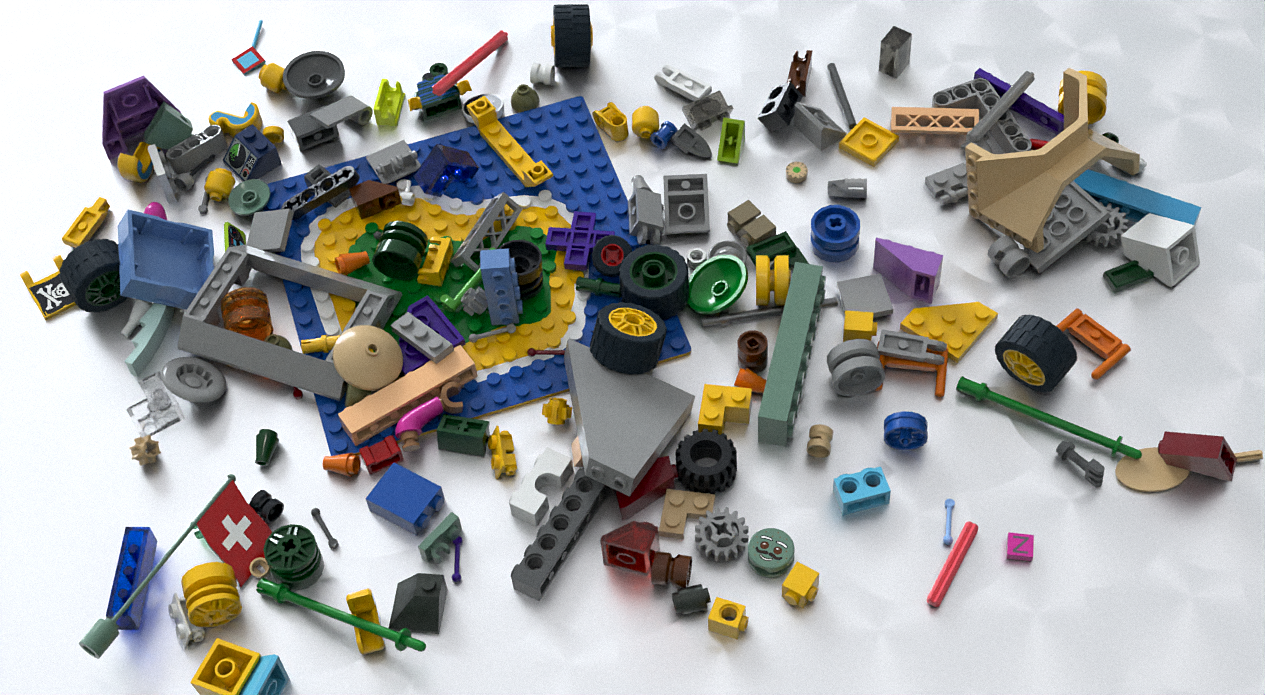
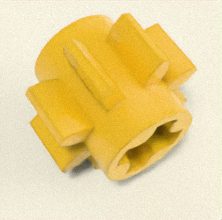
M549 398L548 404H543L542 415H545L547 422L550 424L563 425L567 418H571L572 407L567 405L566 399Z

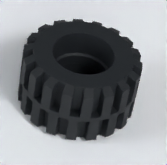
M703 429V432L696 430L693 431L692 436L687 434L684 437V441L679 442L675 453L678 480L679 482L682 481V486L685 489L690 488V492L697 491L699 493L715 494L716 491L724 492L725 486L729 488L732 485V480L736 478L737 451L732 440H727V435L724 433L719 435L718 431L714 429L712 432H708V429ZM702 458H712L718 461L717 464L710 467H702L695 464L696 461Z

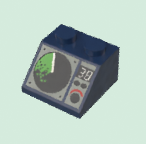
M253 124L234 136L223 158V163L242 182L250 179H259L282 164L276 146Z

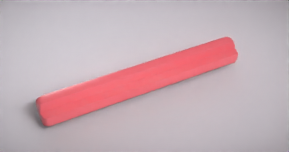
M970 521L965 523L927 597L929 605L934 607L940 606L978 532L977 524Z

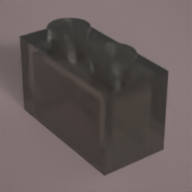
M893 26L881 40L880 72L896 79L900 76L910 62L912 33Z

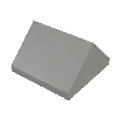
M800 102L795 104L794 126L820 151L846 136L847 133L820 108Z

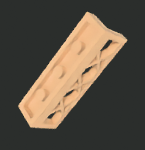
M892 107L891 133L967 135L973 128L965 127H974L979 122V109Z

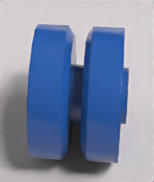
M842 205L825 206L815 212L811 219L810 248L814 255L830 263H840L853 257L859 248L860 219L857 214L850 208Z

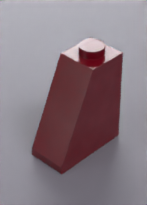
M1165 431L1163 440H1160L1158 444V453L1166 465L1226 481H1232L1237 458L1224 436Z
M669 456L657 458L630 496L615 490L622 521L631 518L666 495L667 489H675L674 479L678 478L676 465H671Z

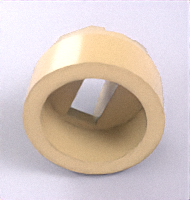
M261 557L254 559L249 567L251 574L258 579L266 578L271 571L265 558ZM259 564L264 568V573H261L256 568Z

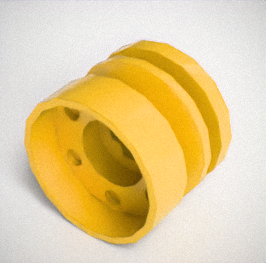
M209 562L191 568L182 576L181 585L186 599L185 605L188 610V619L191 624L198 627H215L232 621L241 613L242 604L239 599V592L236 589L237 582L232 566L222 562Z

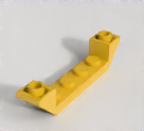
M485 96L467 105V109L480 135L525 187H535L553 177V173L542 160L535 163L497 119L496 108Z

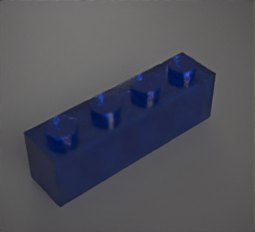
M125 527L106 618L112 619L152 571L158 541L150 527ZM149 583L117 620L116 623L119 626L117 630H139Z

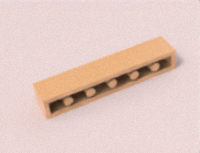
M459 345L439 363L436 364L430 360L424 366L407 373L404 377L376 393L366 396L353 406L346 407L342 412L338 413L341 425L354 445L357 446L396 424L410 410L435 397L440 398L441 390L445 384L454 381L464 385L478 377L475 363L463 347Z

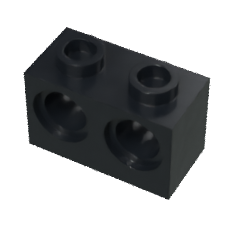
M791 82L772 88L758 115L759 121L769 132L789 126L794 116L795 104L801 102L803 95Z

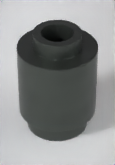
M701 584L677 589V592L672 593L676 613L682 612L687 614L707 609V603H711L708 588H703Z

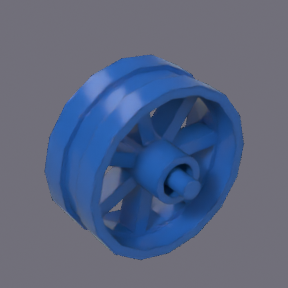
M902 411L893 413L884 420V441L888 446L898 450H913L922 447L928 439V422L924 416L915 412Z

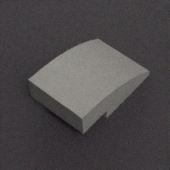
M707 174L663 176L665 234L710 232Z

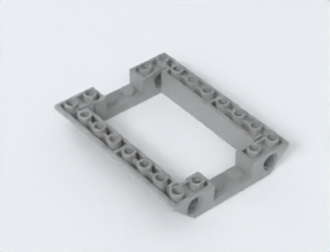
M247 245L228 247L183 315L177 345L178 349L341 401L346 393L347 382L338 374L334 366L333 348L324 361L217 327L221 321L217 308L233 284L244 286L252 268L259 272L360 302L343 332L360 325L375 326L383 329L401 299L402 292Z

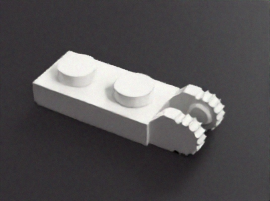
M669 65L662 67L663 74L657 72L654 75L655 81L661 86H666L698 104L712 92L711 85L679 68L676 69Z

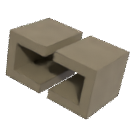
M750 200L727 212V227L729 231L741 238L745 247L776 235V226L764 214L756 219V217L761 215V211Z

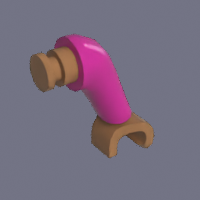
M454 381L445 384L441 390L440 398L435 397L417 406L399 419L395 428V434L404 444L402 446L403 451L412 452L420 449V444L417 441L419 440L418 436L422 433V428L443 413V410L451 414L462 413L463 403L451 402L448 398L458 395L463 385Z

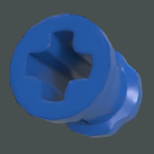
M664 121L661 124V128L651 134L650 139L655 146L665 149L667 142L678 130L673 123Z

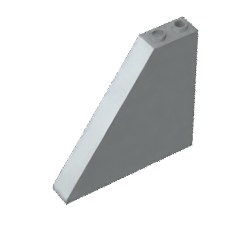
M569 338L564 354V363L585 475L630 496L690 415L695 396L646 373L631 375L610 370L592 356L590 347Z

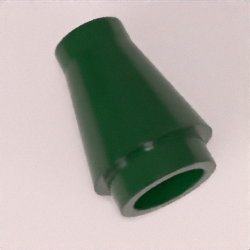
M270 429L259 430V434L256 435V464L261 466L269 465L279 442L276 431Z

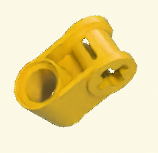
M609 102L607 107L600 111L595 110L592 112L595 123L611 139L622 141L628 137L627 117L613 102Z

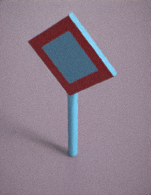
M259 20L251 47L231 59L244 75L266 62L255 50L263 20Z

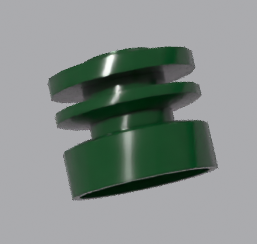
M392 221L387 223L383 228L372 258L374 267L385 276L393 279L409 280L414 278L418 273L428 244L427 235L423 230L408 222Z
M289 524L276 529L267 538L263 549L264 556L278 584H287L290 590L298 591L306 589L317 582L322 575L324 561L316 539L308 528L302 525Z

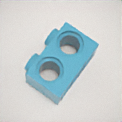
M881 466L866 468L854 474H842L838 478H834L833 493L842 516L886 505L890 502L891 490Z

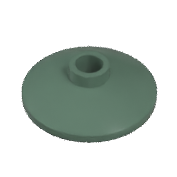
M258 179L243 181L231 191L228 198L229 206L238 215H252L267 205L271 195L270 189L265 182Z

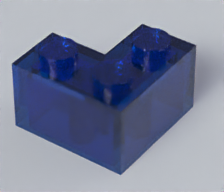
M436 144L413 177L425 194L441 197L452 181L469 184L479 170V167L469 152Z

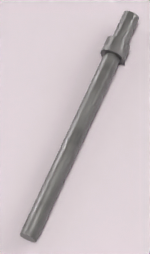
M837 298L824 299V303H821L820 308L838 306ZM784 306L736 313L720 312L716 316L701 318L702 327L718 324L727 326L731 322L782 315Z

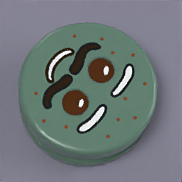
M766 528L756 532L751 537L748 544V562L752 570L758 575L766 578H777L786 574L793 566L795 547L793 540L786 532L776 528Z

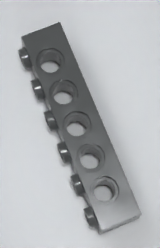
M584 467L576 472L573 484L570 488L567 487L565 489L561 502L551 510L548 522L545 526L542 525L539 528L536 540L526 548L523 560L520 564H516L511 572L513 588L538 601L541 600L612 490L611 487L586 476ZM559 528H566L563 531H558ZM547 547H553L551 550H544ZM536 566L541 567L538 570H531L533 567Z

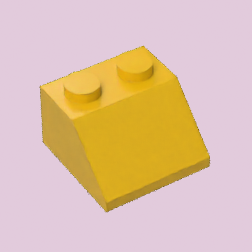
M216 638L190 683L199 695H239L261 655L260 653Z

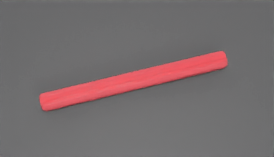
M503 30L496 33L433 85V94L437 96L443 95L508 40V33Z

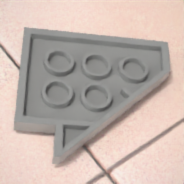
M1074 181L1064 188L1043 228L1044 248L1039 253H1036L1024 247V252L1031 259L1030 266L1039 274L1110 218L1109 212Z

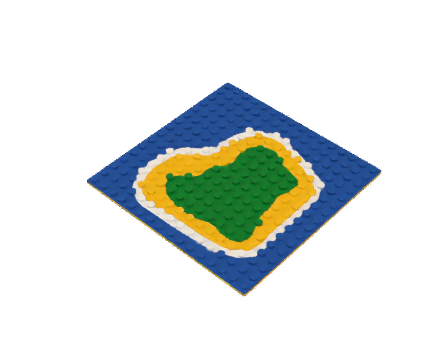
M582 96L498 119L535 163L542 160L553 173L552 178L535 187H525L484 140L476 125L407 144L411 151H416L418 155L417 160L421 164L422 169L388 185L396 186L401 198V192L405 190L406 181H411L410 193L415 194L413 206L400 204L361 220L352 203L351 196L336 208L326 202L300 218L292 220L285 251L275 252L277 255L338 273L335 257H339V254L366 251L370 264L364 265L346 276L402 292L401 299L382 329L389 333L397 341L398 345L400 336L392 331L391 324L407 313L408 306L427 295L462 335L466 343L462 347L475 363L478 377L464 384L458 395L448 398L451 402L463 403L462 413L451 414L443 410V413L422 428V433L418 437L436 432L443 414L479 419L570 391L564 355H535L530 357L527 354L528 349L566 350L569 338L590 347L598 312L606 305L622 302V298L607 295L595 296V293L576 291V281L579 276L595 280L602 278L604 281L620 284L619 276L608 277L597 271L593 265L592 253H590L587 271L569 270L564 268L566 251L546 250L545 246L549 227L571 228L574 211L596 213L595 230L614 231L615 236H620L629 243L632 252L639 247L647 245L646 243L644 245L638 244L637 236L630 235L627 197ZM366 156L325 167L327 171L333 174L343 167L352 166L360 176L357 184L367 180L382 183L367 161ZM307 173L268 183L271 195L263 211L281 210L285 201L307 189L308 187L304 179ZM504 192L523 210L497 249L504 243L512 240H525L535 244L542 253L543 287L536 296L522 301L523 314H519V323H514L516 327L514 333L504 332L478 339L475 343L469 341L471 334L478 335L507 327V325L491 324L488 307L482 314L479 315L474 312L472 316L463 310V302L454 313L443 308L440 297L448 295L454 299L475 272L465 263L456 267L450 262L442 286L418 283L417 278L420 275L418 273L409 280H397L387 277L379 272L372 262L379 240L374 238V233L376 231L382 233L384 226L392 221L408 222L423 230L427 235L428 244L419 267L421 269L429 251V245H439L437 243H430L431 237H450L454 256L491 200ZM315 195L311 196L307 200V202L311 201L315 197ZM505 204V216H511L514 210ZM494 221V231L501 232V221ZM490 236L483 237L484 248H490L492 246ZM479 252L473 253L470 257L477 265L480 264ZM282 279L300 346L301 340L321 338V335H327V337L341 335L360 303ZM483 279L476 285V287L474 288L475 290L478 287H481L483 290H485ZM677 315L666 320L663 319L667 332L658 364L689 355L692 352ZM369 348L370 352H375L373 349ZM314 352L305 355L325 361L329 353ZM400 372L399 376L395 381L404 377V375ZM379 390L371 391V394H374ZM314 393L331 456L346 453L360 455L359 449L381 442L390 435L394 436L397 443L401 442V439H398L395 434L396 423L355 446L343 429L338 413L346 408V393L341 401Z

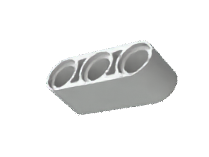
M211 125L170 148L166 156L174 173H187L209 158L210 155L216 156L224 151L228 144L221 127Z

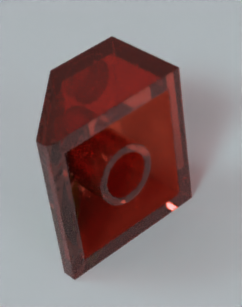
M632 521L601 537L600 542L604 565L651 577L655 553L660 551L657 526L649 522Z

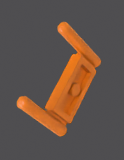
M1078 308L1056 325L1062 332L1068 329L1070 334L1105 359L1091 373V377L1094 380L1101 378L1131 351L1129 345L1123 344L1122 340L1087 314L1083 315L1082 311Z
M927 348V353L941 355L945 358L944 363L941 365L929 364L926 361L918 362L880 355V362L883 368L886 365L892 368L937 371L935 395L937 397L944 396L948 348L944 352L933 351ZM883 383L881 384V386H879V387L876 388L875 390H876V391L882 390Z

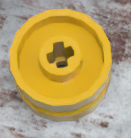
M1077 71L1087 76L1088 125L1101 120L1106 113L1107 83L1097 73ZM1062 79L1059 85L1058 112L1064 115Z
M756 255V306H768L770 303V291H774L775 304L777 306H785L791 281L788 255H777L775 257L774 270H770V258L768 255Z

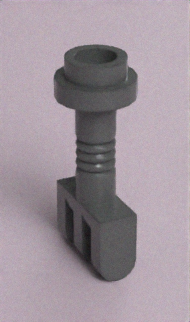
M1062 441L1056 449L1058 457L1062 460L1070 459L1085 471L1086 480L1094 486H1101L1105 470L1104 466L1094 458L1088 462L1074 451L1075 445L1072 442Z

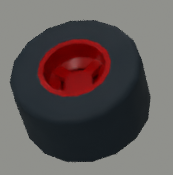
M605 236L598 240L593 247V265L602 275L617 277L619 276V269L623 259L632 252V248L620 236Z

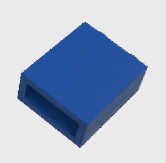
M393 462L365 498L369 511L416 536L429 525L430 518L436 511L442 508L445 500L441 486Z

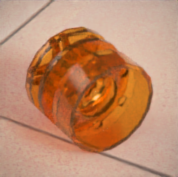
M243 287L232 290L221 299L220 309L224 321V329L264 341L268 335L273 334L274 329L267 295L262 290L253 287Z

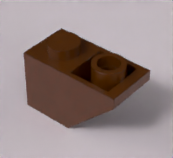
M367 180L349 189L352 203L361 220L402 204L399 190L396 186Z

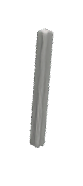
M1025 71L968 133L970 141L979 142L1035 80L1033 72Z

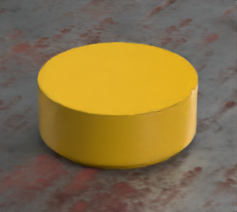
M268 126L263 129V135L272 144H279L284 140V130L281 127Z

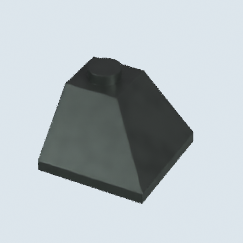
M417 573L397 584L389 629L400 631L403 628H407L415 633L439 634L447 595L444 575Z

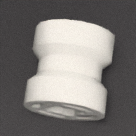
M533 63L530 70V82L534 84L542 82L545 85L552 86L555 78V66L549 64L542 66L540 63Z

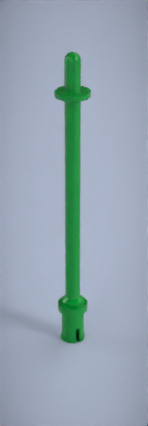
M963 376L958 381L956 390L976 397L975 400L979 402L987 399L1112 450V457H1115L1117 452L1134 459L1142 457L1140 450L1121 443L1123 440L1122 436H1119L1115 441L990 391L986 383L982 382L979 384Z
M262 578L257 584V593L269 596L277 603L281 604L289 601L395 642V648L398 651H404L407 647L419 652L426 649V644L423 641L412 638L411 631L407 628H403L400 632L391 630L291 592L289 586L284 583L277 584Z

